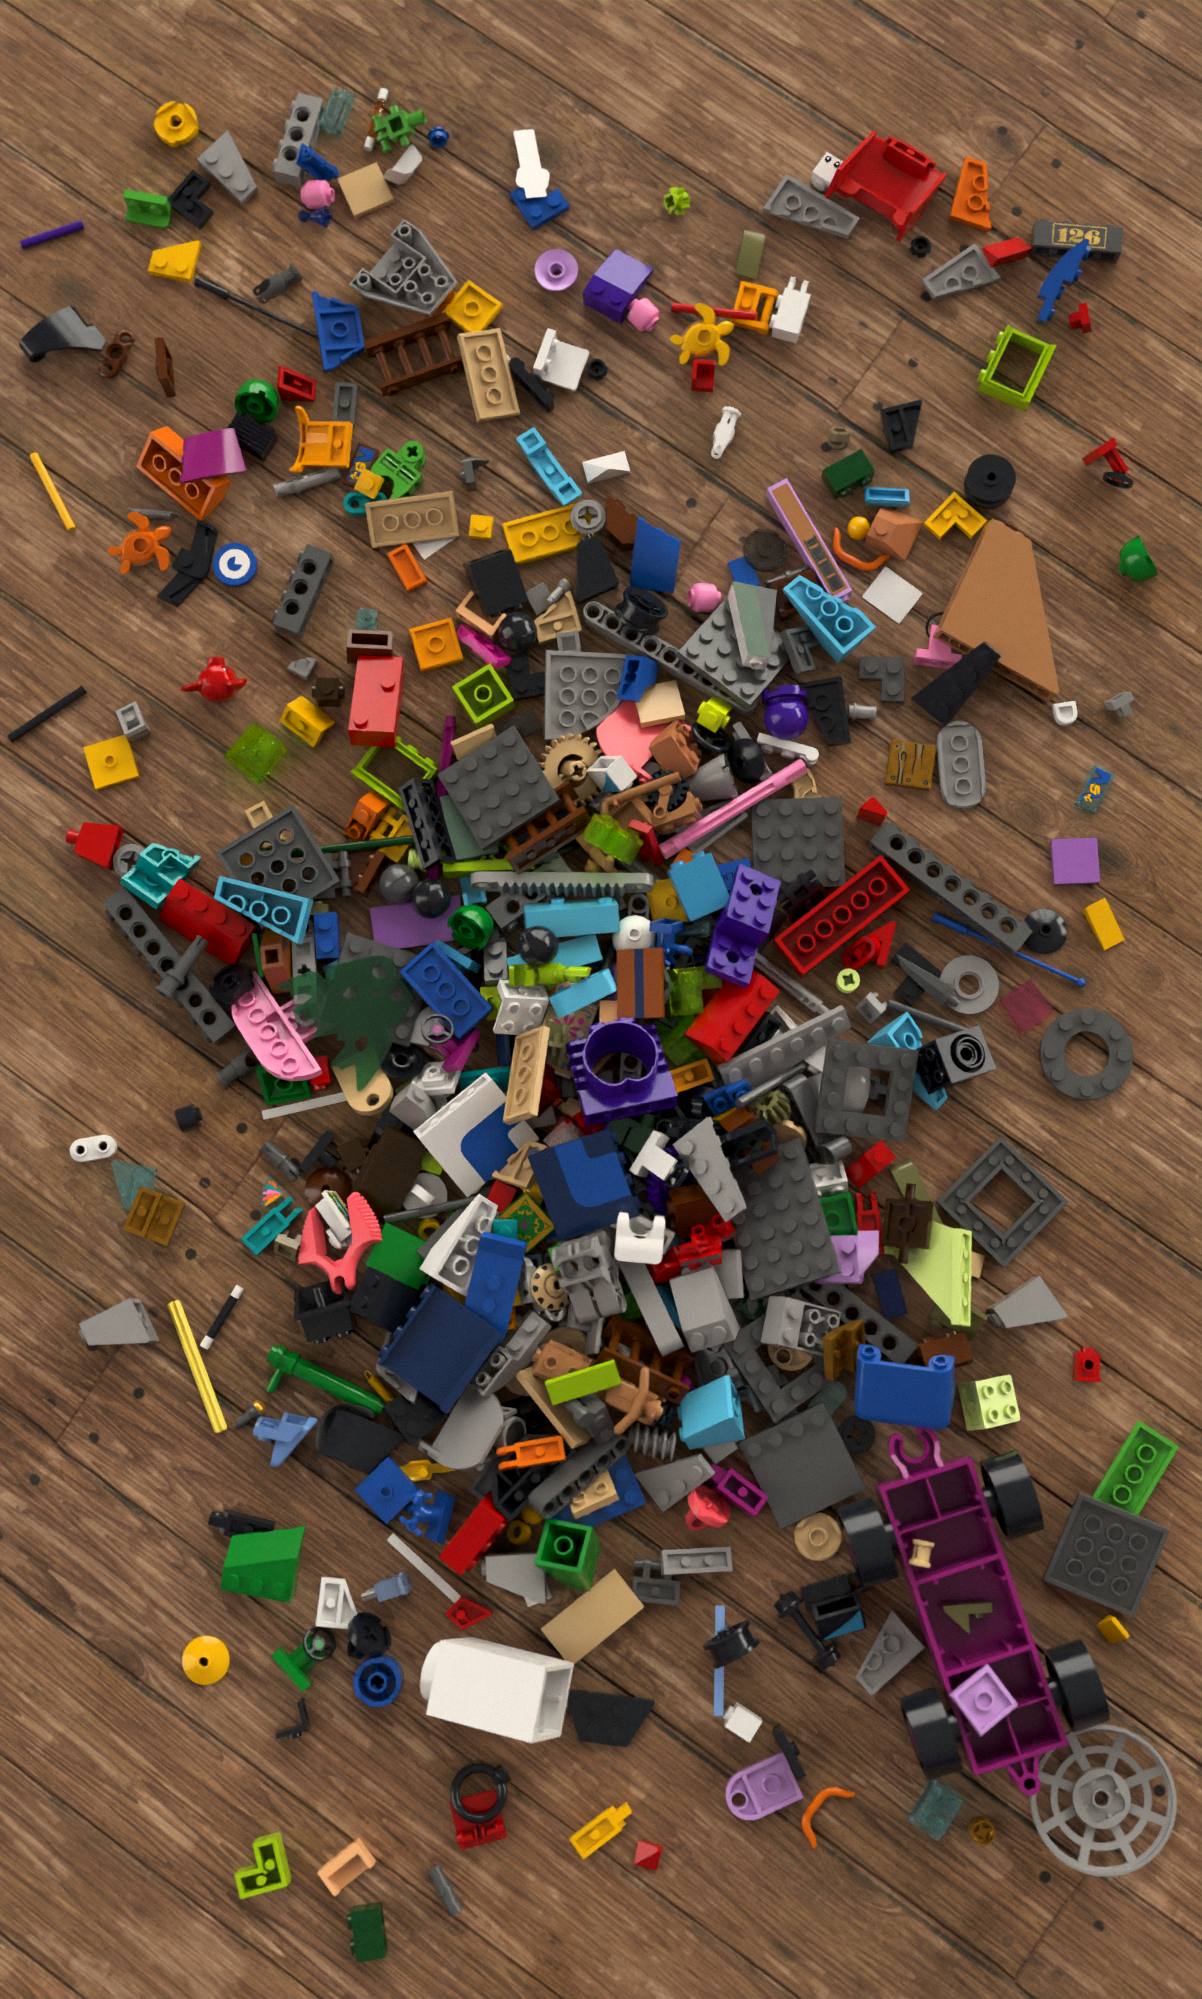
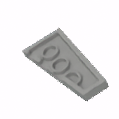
M788 174L785 175L763 207L764 213L845 239L849 238L860 220L858 216L830 199L825 198V196Z
M707 1117L675 1142L673 1146L681 1157L688 1160L690 1171L725 1222H729L744 1211L747 1206L736 1179H733L729 1169L731 1167L729 1161L723 1154L720 1146L722 1143L719 1136H716L712 1126L714 1125L712 1118Z

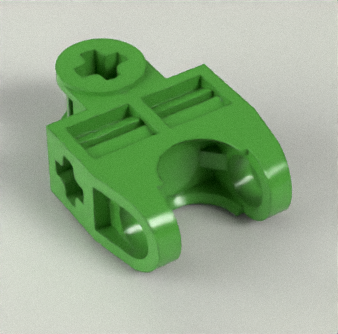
M409 441L403 445L397 454L387 448L374 463L370 471L384 478L383 483L394 485L393 494L389 499L411 497L424 482L422 474L418 472L426 462L423 447L416 441Z

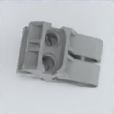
M604 1231L559 1244L560 1247L552 1249L554 1269L559 1267L562 1278L558 1281L565 1293L569 1294L576 1317L580 1323L626 1311V1300L618 1279L619 1263L615 1257H611L609 1248L612 1246L610 1237ZM593 1257H598L600 1264L595 1263ZM572 1261L577 1263L578 1268H573Z

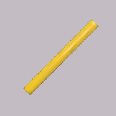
M32 453L29 457L67 531L75 530L76 527L38 453Z

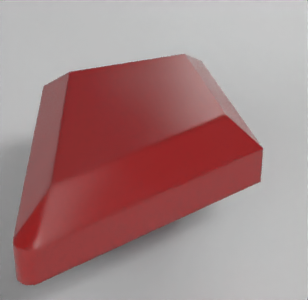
M461 1596L445 1615L463 1631L491 1616L493 1611Z

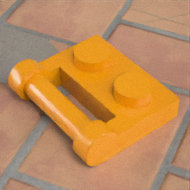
M741 281L734 309L756 312L760 296L766 298L760 321L731 318L730 322L734 323V326L754 330L759 334H768L770 328L768 324L774 301L778 299V290Z

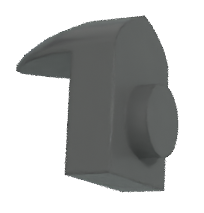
M473 456L462 458L464 471H460L462 485L467 484L468 492L477 490L473 469L489 463V459Z

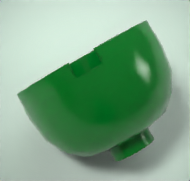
M251 379L239 387L234 406L238 413L242 415L245 413L250 414L256 419L257 423H268L275 418L280 399L276 389L264 380Z
M1140 536L1124 544L1119 554L1121 562L1117 564L1123 576L1127 574L1132 580L1141 582L1159 575Z
M474 904L459 907L448 918L447 927L451 926L453 931L451 934L453 939L471 950L474 947H479L478 950L482 949L489 942L494 931V923L486 909Z

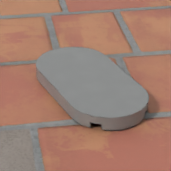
M961 720L952 721L941 729L936 739L940 793L943 800L952 808L967 810L978 805L986 791L982 738L979 731L971 726L970 723Z

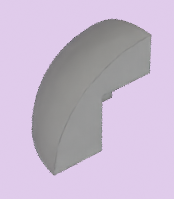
M848 1068L842 1111L863 1112L870 1092L869 1068ZM822 1073L808 1078L817 1100Z

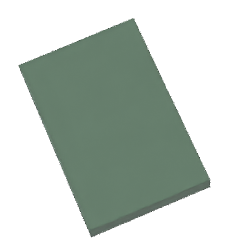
M450 795L440 797L443 816L457 862L499 854L497 843L485 851L481 848Z

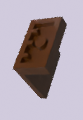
M349 838V839H347L346 843L356 842V841H354V840H352V839ZM371 849L349 851L348 860L351 861L349 876L353 884L351 891L367 898L388 858L385 853L378 849L376 852ZM334 870L339 880H341L340 870Z

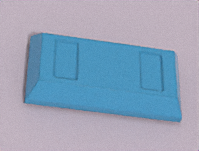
M865 487V503L867 506L907 507L910 505L909 489Z

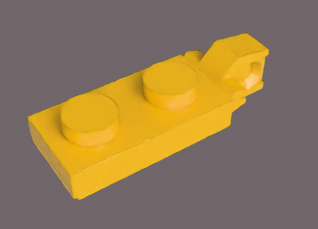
M627 1802L617 1809L611 1806L570 1836L569 1841L581 1858L585 1859L619 1833L622 1827L626 1825L623 1819L632 1813V1809Z

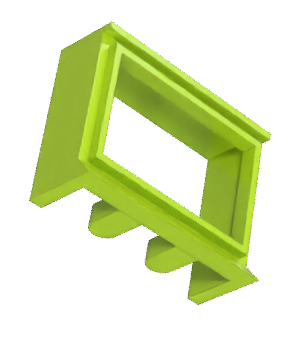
M1007 325L1005 332L1000 331L995 341V344H998L996 351L991 350L986 360L989 363L987 370L982 368L977 379L980 382L978 391L1026 411L1057 345L1045 343ZM1009 341L1041 354L1023 394L991 380Z
M397 735L395 749L427 772L423 779L434 781L438 776L437 774H439L436 768L437 764L428 757L423 759L419 756V751L412 745L408 744V746H405L400 742L402 739ZM371 746L357 766L350 771L353 778L363 781L370 790L378 792L391 805L393 803L406 815L401 796L365 770L382 748ZM423 787V791L426 792L427 788Z

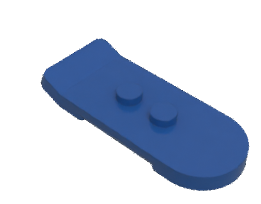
M483 1232L479 1239L465 1307L504 1334L495 1346L496 1348L502 1343L508 1331L527 1244L521 1240Z

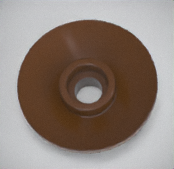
M323 1167L314 1171L309 1176L305 1184V1197L312 1208L324 1198L322 1189L326 1185L330 1186V1191H336L346 1205L347 1198L351 1194V1186L343 1172L336 1168L329 1169Z

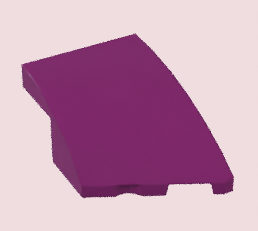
M234 428L206 432L184 439V454L181 460L183 472L179 478L180 484L196 483L202 479H215L224 475L242 474L247 471Z

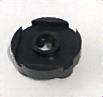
M233 963L229 964L214 976L213 980L215 983L213 988L210 985L209 991L217 1002L224 1003L225 1006H231L237 999L254 988L253 973L244 963H240L238 966H235Z

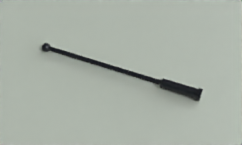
M197 276L194 281V286L197 288L200 287L224 299L234 300L318 339V334L235 297L228 290L210 283L200 276Z

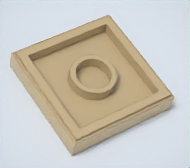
M377 162L337 179L355 219L394 203V198Z
M676 680L648 686L642 694L640 703L635 702L641 728L669 723L677 719L678 721L685 720V712Z

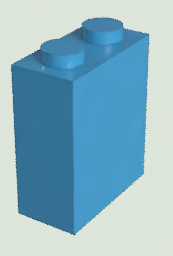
M698 852L691 856V861L684 863L683 860L671 864V869L666 871L687 922L717 911L728 903V891L711 853Z

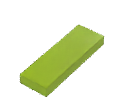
M614 1359L545 1381L552 1405L622 1384Z

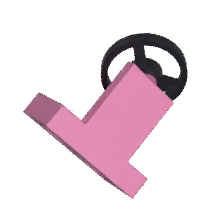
M944 612L934 613L928 618L925 625L926 634L929 638L928 650L917 648L913 665L949 669L962 659L961 654L951 653V647L933 638L939 624L933 618L943 615ZM931 622L933 625H931V630L929 634L928 625Z

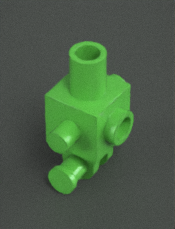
M397 105L389 108L391 114L383 117L384 124L381 114L371 117L375 125L373 130L375 134L379 135L376 139L378 143H381L383 153L393 150L389 143L390 139L396 143L400 142L402 147L410 145L408 138L416 135L414 127L427 122L422 110L409 114L404 110L399 111Z

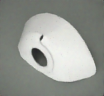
M410 145L393 169L386 171L383 178L397 185L405 184L422 162V156L416 147Z

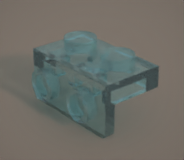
M936 1779L931 1780L907 1820L939 1842L947 1832L956 1814L960 1811L964 1799Z

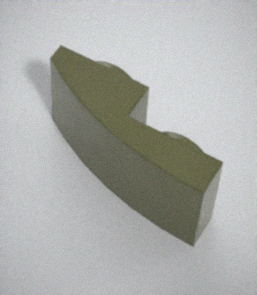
M747 230L743 231L734 274L752 279L757 278L765 235Z

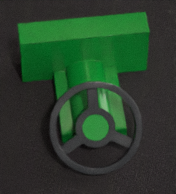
M313 1627L304 1635L303 1643L290 1655L281 1646L271 1657L300 1690L304 1692L313 1683L306 1672L318 1661L326 1660L333 1654L336 1647L335 1638L328 1629ZM318 1630L325 1632L330 1637L332 1646L327 1645L325 1640L319 1637ZM313 1631V1637L310 1635L307 1638L308 1634ZM324 1650L331 1651L329 1655L323 1657L326 1654Z

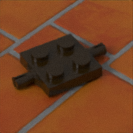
M906 1183L905 1197L898 1199L886 1198L881 1245L898 1248V1263L908 1264L909 1250L916 1248L929 1249L934 1203L914 1198L916 1184Z

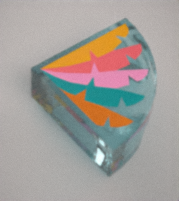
M270 1176L262 1187L261 1200L265 1208H268L285 1196L273 1176Z

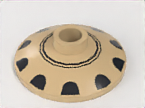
M552 1263L542 1265L535 1270L531 1278L530 1287L532 1296L539 1306L546 1310L555 1311L565 1307L570 1301V1296L561 1288L558 1281L562 1278L561 1271H555Z

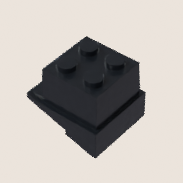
M330 1280L294 1291V1320H300L307 1342L314 1341V1344L317 1345L327 1342L332 1335H337V1338H341L353 1332L357 1325L355 1314L349 1311L347 1307L350 1305L354 1292L347 1289L345 1280H343V1292L341 1294H336L332 1291Z

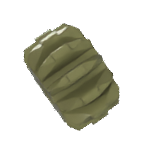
M770 1090L751 1104V1111L758 1120L765 1119L772 1126L776 1124L780 1126V1122L786 1121L787 1115L791 1114L790 1101L780 1090Z

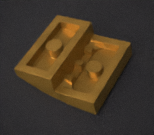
M140 1186L123 1230L168 1246L185 1203Z
M859 1319L842 1325L822 1338L825 1379L834 1381L845 1370L852 1372L857 1370L859 1345H865L864 1320Z

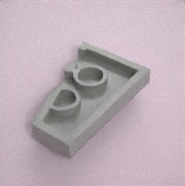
M228 130L197 158L198 164L242 205L258 192V188Z
M701 1454L676 1460L673 1463L657 1465L647 1470H639L634 1475L662 1512H664L712 1477L715 1471Z
M893 1611L888 1616L855 1677L871 1696L925 1648Z

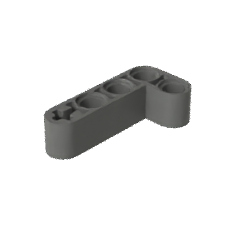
M798 1074L780 1085V1091L790 1101L791 1116L795 1125L798 1128L801 1126L807 1134L806 1149L814 1162L817 1164L833 1165L852 1152V1146L845 1136L814 1131L818 1100L810 1082L803 1074Z

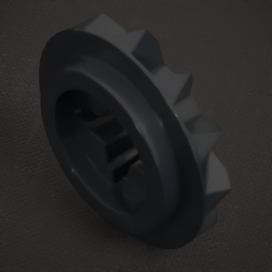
M850 1416L843 1420L838 1428L850 1453H864L874 1444L876 1437L875 1428L869 1420L861 1419L858 1416ZM854 1424L858 1431H866L865 1434L859 1437V1445L855 1438L847 1437V1435L853 1433Z

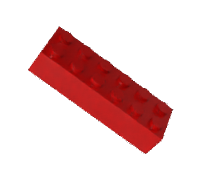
M880 855L777 936L773 941V945L802 979L906 897L910 889Z

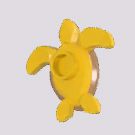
M698 303L694 307L703 317V321H696L690 324L682 336L672 335L670 341L674 345H678V350L681 352L679 356L680 364H686L690 357L703 358L717 351L718 364L723 366L729 359L730 348L727 343L721 340V337L732 332L734 323L724 321L716 326L714 324L715 313L713 309L706 304Z

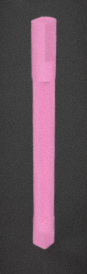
M798 759L694 825L659 845L660 853L665 859L671 857L689 844L807 773L805 763Z

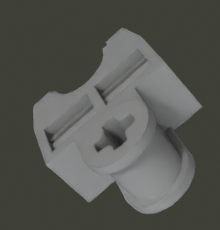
M546 1252L544 1255L543 1265L552 1263L549 1252ZM525 1257L518 1282L521 1303L532 1302L534 1312L540 1315L547 1323L562 1320L566 1313L565 1307L555 1311L546 1310L534 1300L530 1283L536 1267L533 1266L529 1258Z

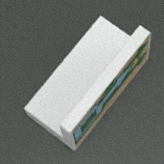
M325 1190L322 1193L324 1198L315 1206L340 1242H345L352 1236L348 1208H346V1205L336 1191Z

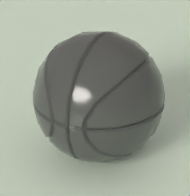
M394 864L386 868L381 874L379 889L382 896L389 902L403 904L410 901L411 892L419 882V879L411 867L404 864Z

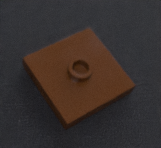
M156 337L157 361L155 362L158 380L167 398L175 397L172 355L164 338Z

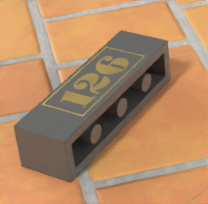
M1048 219L1035 220L1031 234L1032 251L1030 255L1062 258L1070 249L1086 238L1090 240L1087 247L1091 248L1086 260L1117 263L1122 250L1123 228L1114 225L1096 226L1092 223L1074 224L1070 221L1051 222Z

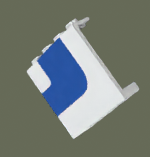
M486 1072L413 1131L467 1198L471 1194L477 1193L488 1180L494 1179L492 1177L495 1170L500 1172L508 1164L507 1159L512 1154L518 1152L519 1148L527 1140L533 1142L539 1140V1137L525 1120L511 1125L503 1123L506 1096Z

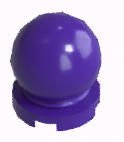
M799 685L778 686V691L769 693V689L764 690L761 698L762 704L768 706L764 715V724L767 732L780 740L789 741L797 739L804 733L808 723L807 709L801 703L807 698L806 688L800 690Z

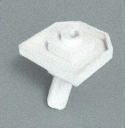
M444 1061L427 1063L424 1065L422 1072L412 1080L414 1085L421 1088L433 1100L437 1111L447 1104V1097L450 1094H454L461 1071L447 1073L442 1068Z

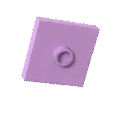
M985 1664L949 1694L950 1698L979 1736L984 1735L1018 1706L1017 1702L988 1664Z

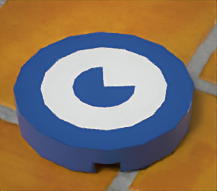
M229 543L216 552L213 559V570L218 580L224 585L242 587L250 583L256 575L257 559L253 551L246 545Z

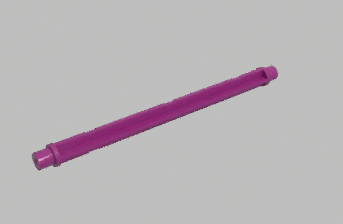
M446 716V722L443 725L439 773L452 765L453 748L451 741L455 739V731L457 729L455 716ZM438 777L436 793L441 806L440 797L448 795V791ZM440 863L427 871V879L439 880Z

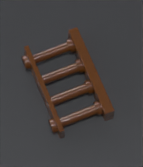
M446 312L363 341L368 357H376L385 382L379 385L383 397L397 395L401 390L447 374H457L464 369L461 355L455 357L446 334L451 329ZM433 335L438 336L447 359L438 364H434L426 343V338ZM413 342L418 344L426 368L415 372L405 349L406 345ZM397 350L406 374L395 379L392 377L384 355L385 352Z
M568 780L554 789L561 800L560 803L499 841L502 846L509 845L511 852L506 854L505 857L518 875L596 826L584 806L578 809L573 801L578 799L579 796ZM566 807L569 815L558 821L554 813ZM546 819L550 827L538 833L535 825ZM527 831L531 839L519 846L514 836Z
M616 1314L611 1315L602 1328L601 1335L610 1338L609 1347H604L594 1365L614 1359L620 1378L639 1386L640 1371L643 1367H647L638 1362L640 1353L652 1358L651 1368L647 1367L650 1371L648 1391L679 1405L690 1390V1386L681 1383L682 1373L685 1374L694 1361L696 1352H691L690 1349L682 1347L662 1357L650 1330ZM619 1343L631 1348L629 1358L617 1353ZM661 1363L673 1368L672 1378L659 1372Z

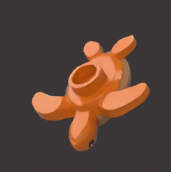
M137 512L127 514V518L133 521L138 529L129 531L123 537L119 547L111 546L107 549L110 555L118 556V560L122 563L120 565L121 574H127L131 566L146 565L153 561L155 557L158 558L160 570L166 571L170 564V554L166 548L160 546V542L169 537L171 528L161 526L153 532L150 530V522L146 516Z

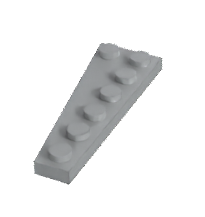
M840 1005L730 1059L728 1062L718 1065L717 1067L724 1084L728 1085L747 1080L753 1090L790 1069L827 1044V1038L834 1039L851 1028L846 1010Z

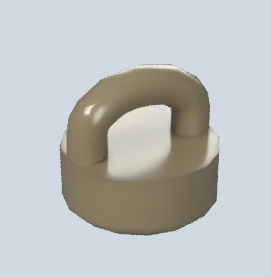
M844 427L830 428L828 432L829 446L838 450L846 448L849 445L851 434L849 429Z

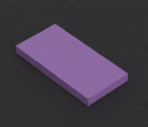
M460 895L451 896L448 910L442 916L434 919L419 916L414 911L411 902L370 908L374 941L401 950L425 947L433 941L436 943L438 939L444 943L457 942L451 936L453 931L451 926L447 927L448 918L461 907Z

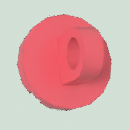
M699 1485L688 1494V1504L691 1509L686 1514L685 1521L687 1527L692 1531L702 1530L708 1525L720 1528L731 1517L727 1501L723 1497L719 1498L716 1495L717 1492L709 1486Z

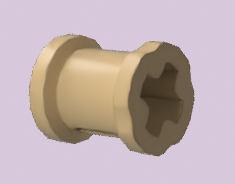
M913 1539L914 1550L909 1564L930 1568L929 1558L934 1543Z

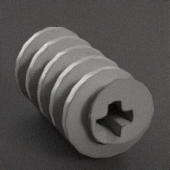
M636 1422L631 1427L628 1439L630 1440V1446L633 1445L635 1453L642 1447L643 1455H646L651 1450L652 1457L655 1458L658 1452H661V1460H664L669 1454L670 1462L672 1461L677 1442L676 1432L673 1431L670 1437H668L666 1429L659 1435L658 1427H654L652 1432H649V1425L647 1424L640 1430L639 1422Z

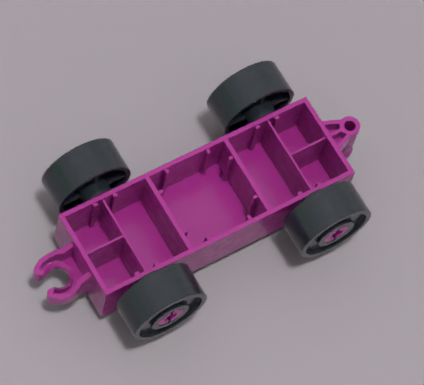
M915 1428L918 1438L924 1444L923 1454L916 1459L908 1458L904 1454L902 1448L903 1438L899 1433L894 1432L890 1435L887 1446L889 1457L893 1464L897 1466L899 1476L873 1484L885 1520L881 1519L872 1497L836 1508L852 1563L863 1589L899 1577L893 1552L896 1551L948 1710L945 1711L935 1687L899 1698L901 1711L918 1762L927 1782L961 1771L963 1766L956 1744L960 1743L966 1764L975 1776L1005 1766L1010 1772L1008 1774L1011 1782L1022 1793L1028 1796L1035 1795L1041 1787V1782L1038 1778L1039 1754L1069 1745L1057 1710H1062L1070 1729L1074 1733L1110 1721V1711L1095 1665L1081 1639L1044 1650V1659L1049 1675L1046 1678L992 1519L996 1518L1003 1535L1008 1541L1043 1530V1515L1032 1480L1021 1456L1016 1450H1012L980 1461V1470L985 1486L981 1488L971 1457L961 1455L942 1461L939 1441L931 1429ZM913 1539L934 1543L929 1558L930 1568L909 1564L914 1550ZM989 1600L992 1603V1613H986V1617L972 1618V1614H968L969 1634L941 1609L940 1603ZM985 1664H988L1017 1702L1018 1706L984 1735L979 1736L950 1698L949 1694Z

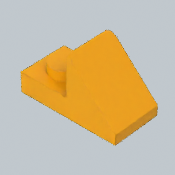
M707 1058L669 1071L671 1072L676 1093L693 1089L715 1080Z

